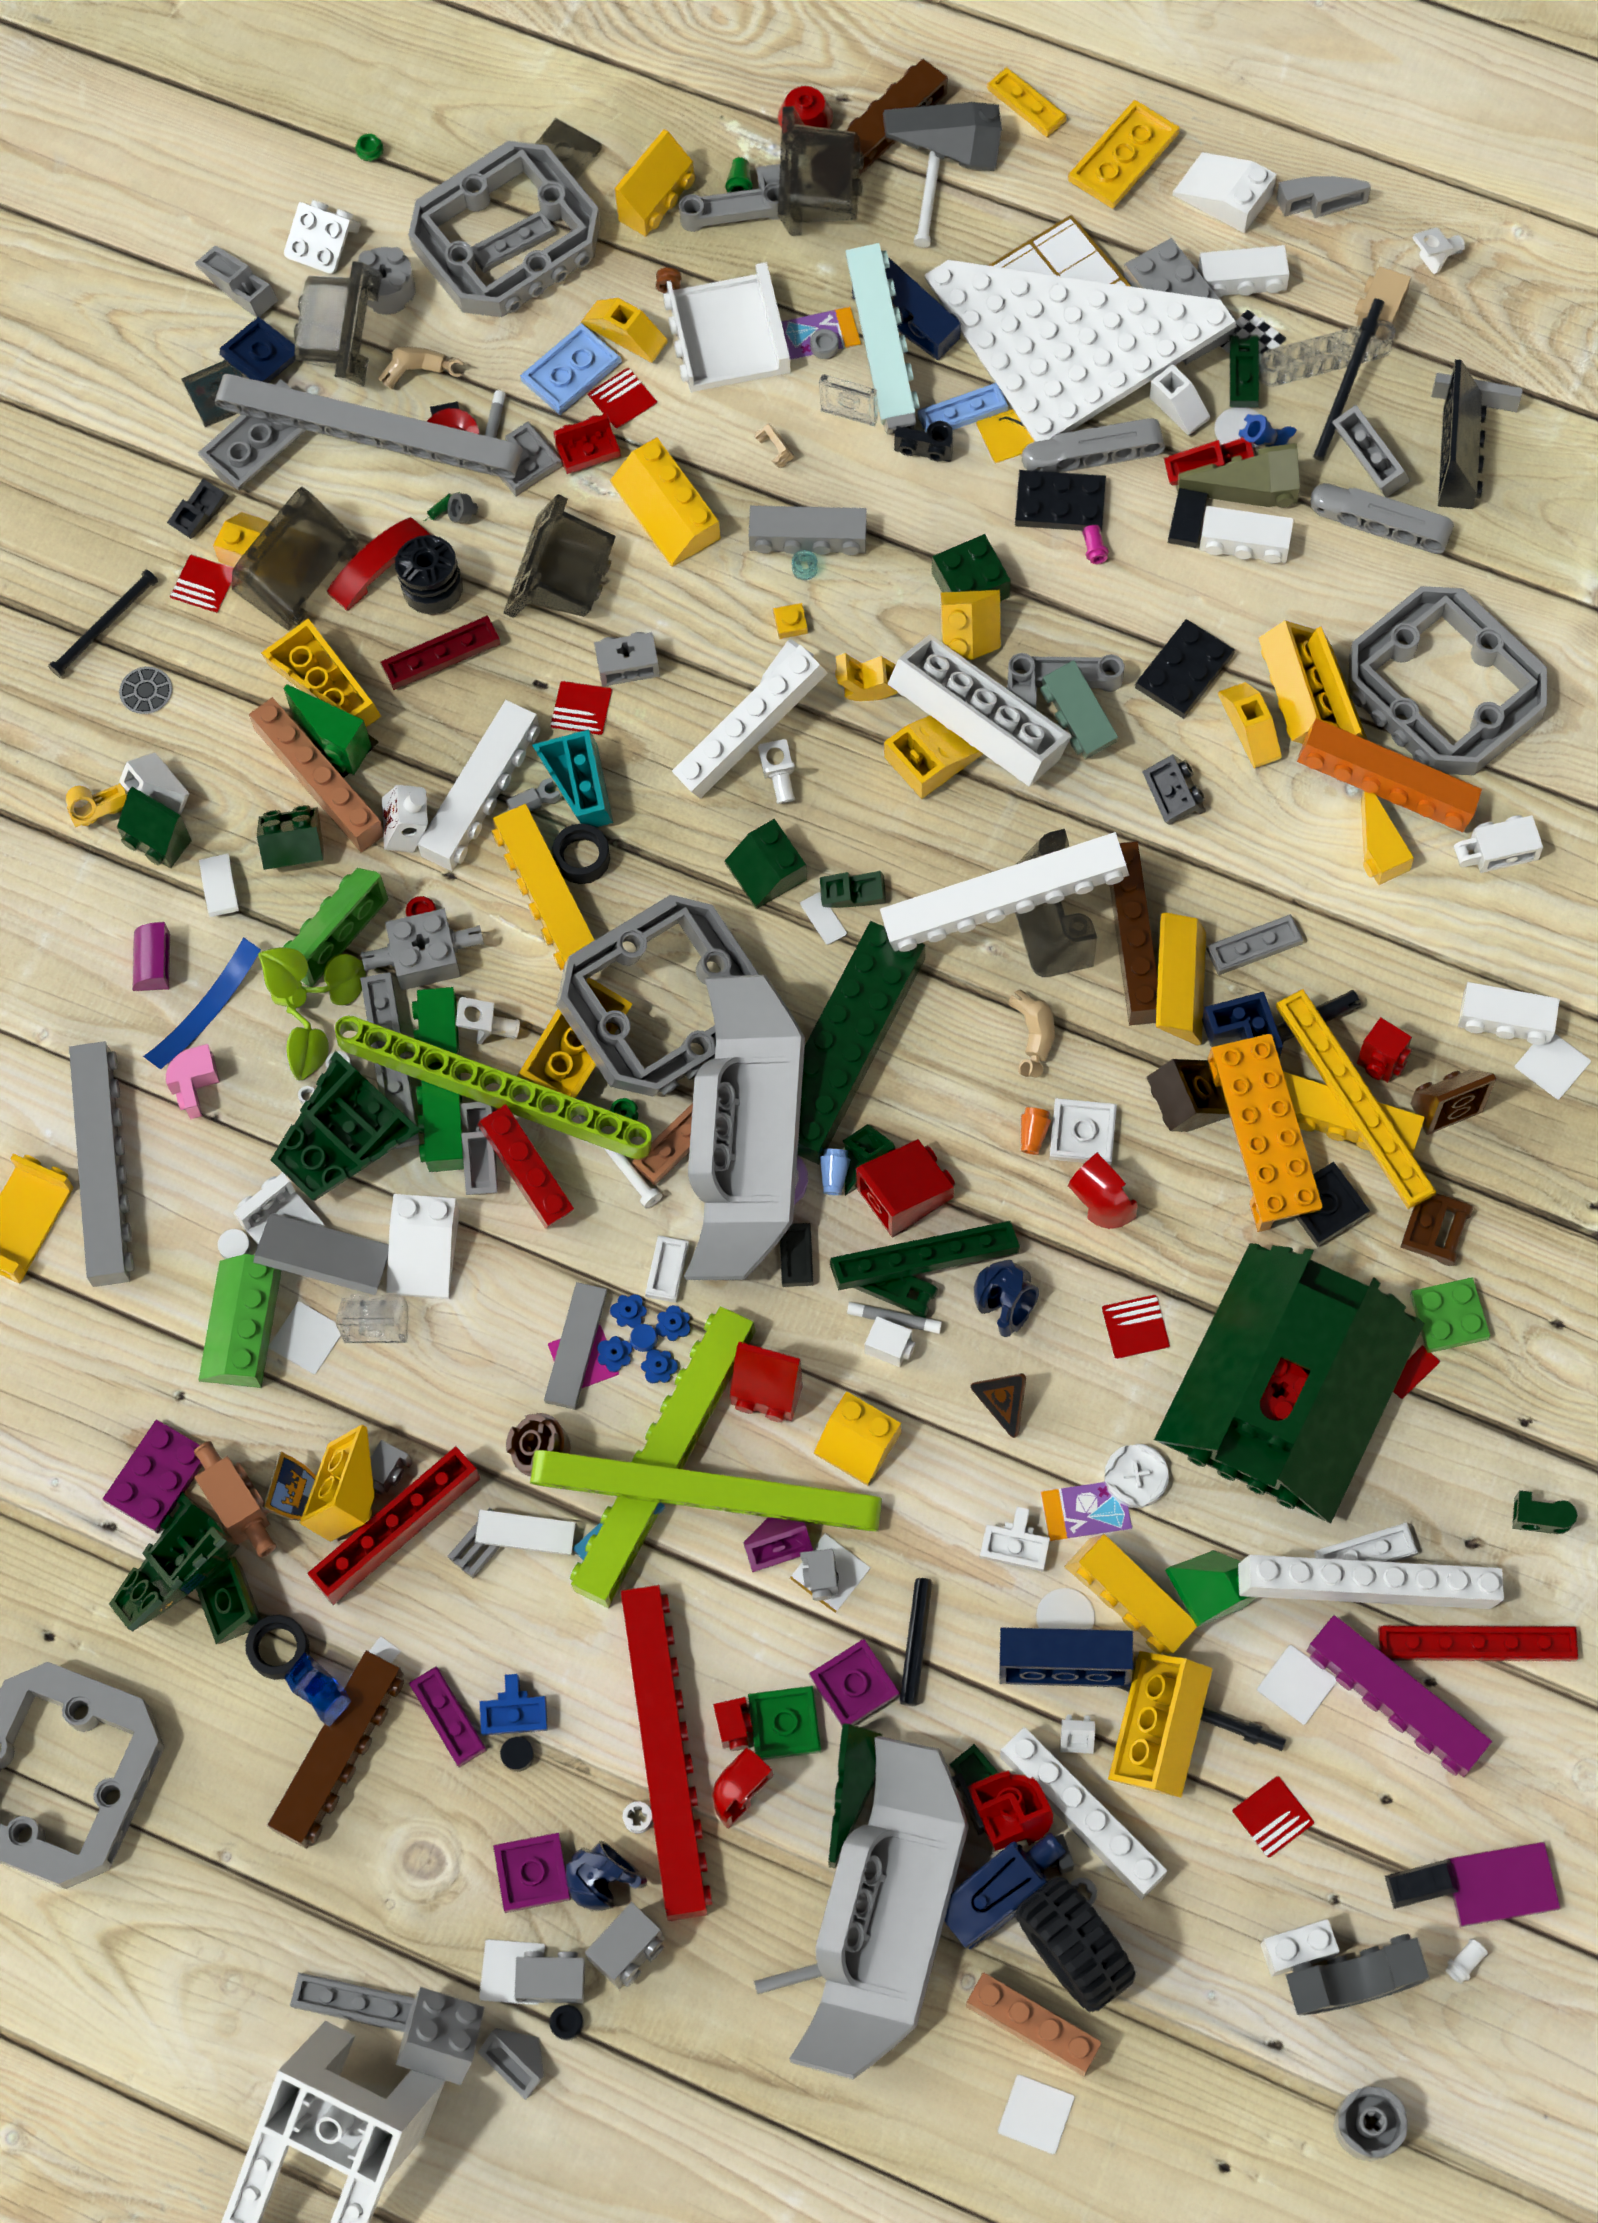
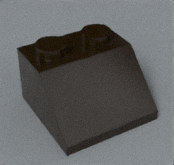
M1172 1059L1147 1076L1152 1096L1159 1105L1163 1121L1169 1128V1131L1189 1132L1230 1117L1223 1089L1221 1086L1215 1087L1208 1060Z

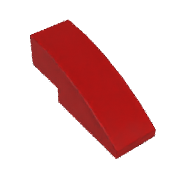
M1242 438L1222 445L1219 440L1165 457L1164 462L1170 485H1177L1179 473L1209 464H1216L1218 467L1224 466L1232 461L1231 458L1241 455L1243 460L1257 456L1255 446Z

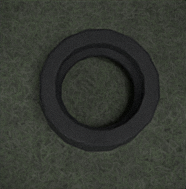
M584 823L571 825L563 829L554 840L552 847L553 859L562 877L567 881L576 884L591 883L601 878L607 871L610 863L608 840L603 832L595 826ZM579 840L595 843L599 849L598 859L587 867L577 868L568 865L564 859V851L569 844Z
M270 1615L259 1620L250 1629L245 1641L246 1655L253 1668L263 1677L273 1680L288 1679L298 1674L306 1665L310 1654L309 1639L304 1629L293 1618L284 1615ZM273 1629L289 1631L294 1635L297 1644L294 1657L288 1663L281 1666L267 1664L259 1654L261 1638Z

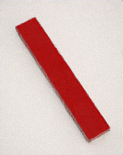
M1378 1627L1379 1651L1392 1661L1578 1660L1576 1627Z

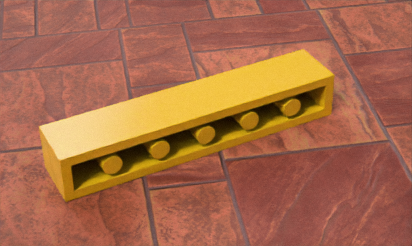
M525 803L493 817L495 829L491 830L497 846H504L507 854L503 855L510 871L516 870L519 876L516 879L517 886L522 896L528 894L532 902L528 904L529 910L535 921L541 920L544 928L540 929L547 946L553 944L557 952L553 954L559 970L562 971L570 955L595 940Z
M1283 1072L1300 1129L1326 1133L1333 1140H1347L1356 1143L1359 1148L1369 1151L1327 1085ZM1378 1102L1413 1155L1425 1117Z

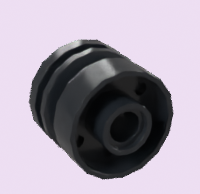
M424 535L407 541L399 549L395 558V569L403 596L411 608L420 613L436 614L452 608L459 601L463 592V580L458 568L455 551L450 543L441 537Z

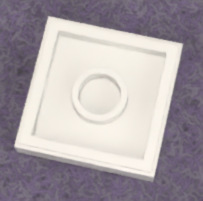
M1055 1098L1049 1160L1085 1163L1098 1152L1111 1166L1117 1104Z

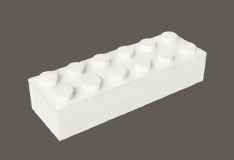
M931 634L898 659L888 681V685L900 695L906 697L924 712L942 723L947 729L953 731L972 747L978 749L994 763L1000 765L1029 787L1060 760L1072 736Z

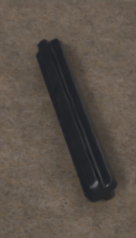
M916 1578L914 1584L900 1693V1704L905 1706H916L918 1701L932 1590V1580L927 1578Z

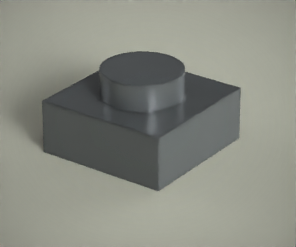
M1063 1834L1055 1837L1067 1852L1056 1860L1051 1867H1058L1059 1873L1062 1875L1073 1871L1074 1863Z

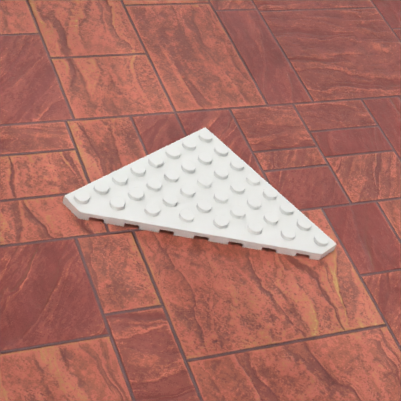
M953 260L945 261L924 275L944 308L949 313L954 314L961 323L960 332L993 381L997 383L1003 396L1034 442L1048 440L1058 434L1071 432L1153 380L1170 365H1177L1237 327L1236 321L1219 299Z

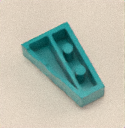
M589 729L532 745L580 824L584 823L597 828L613 823L598 745Z

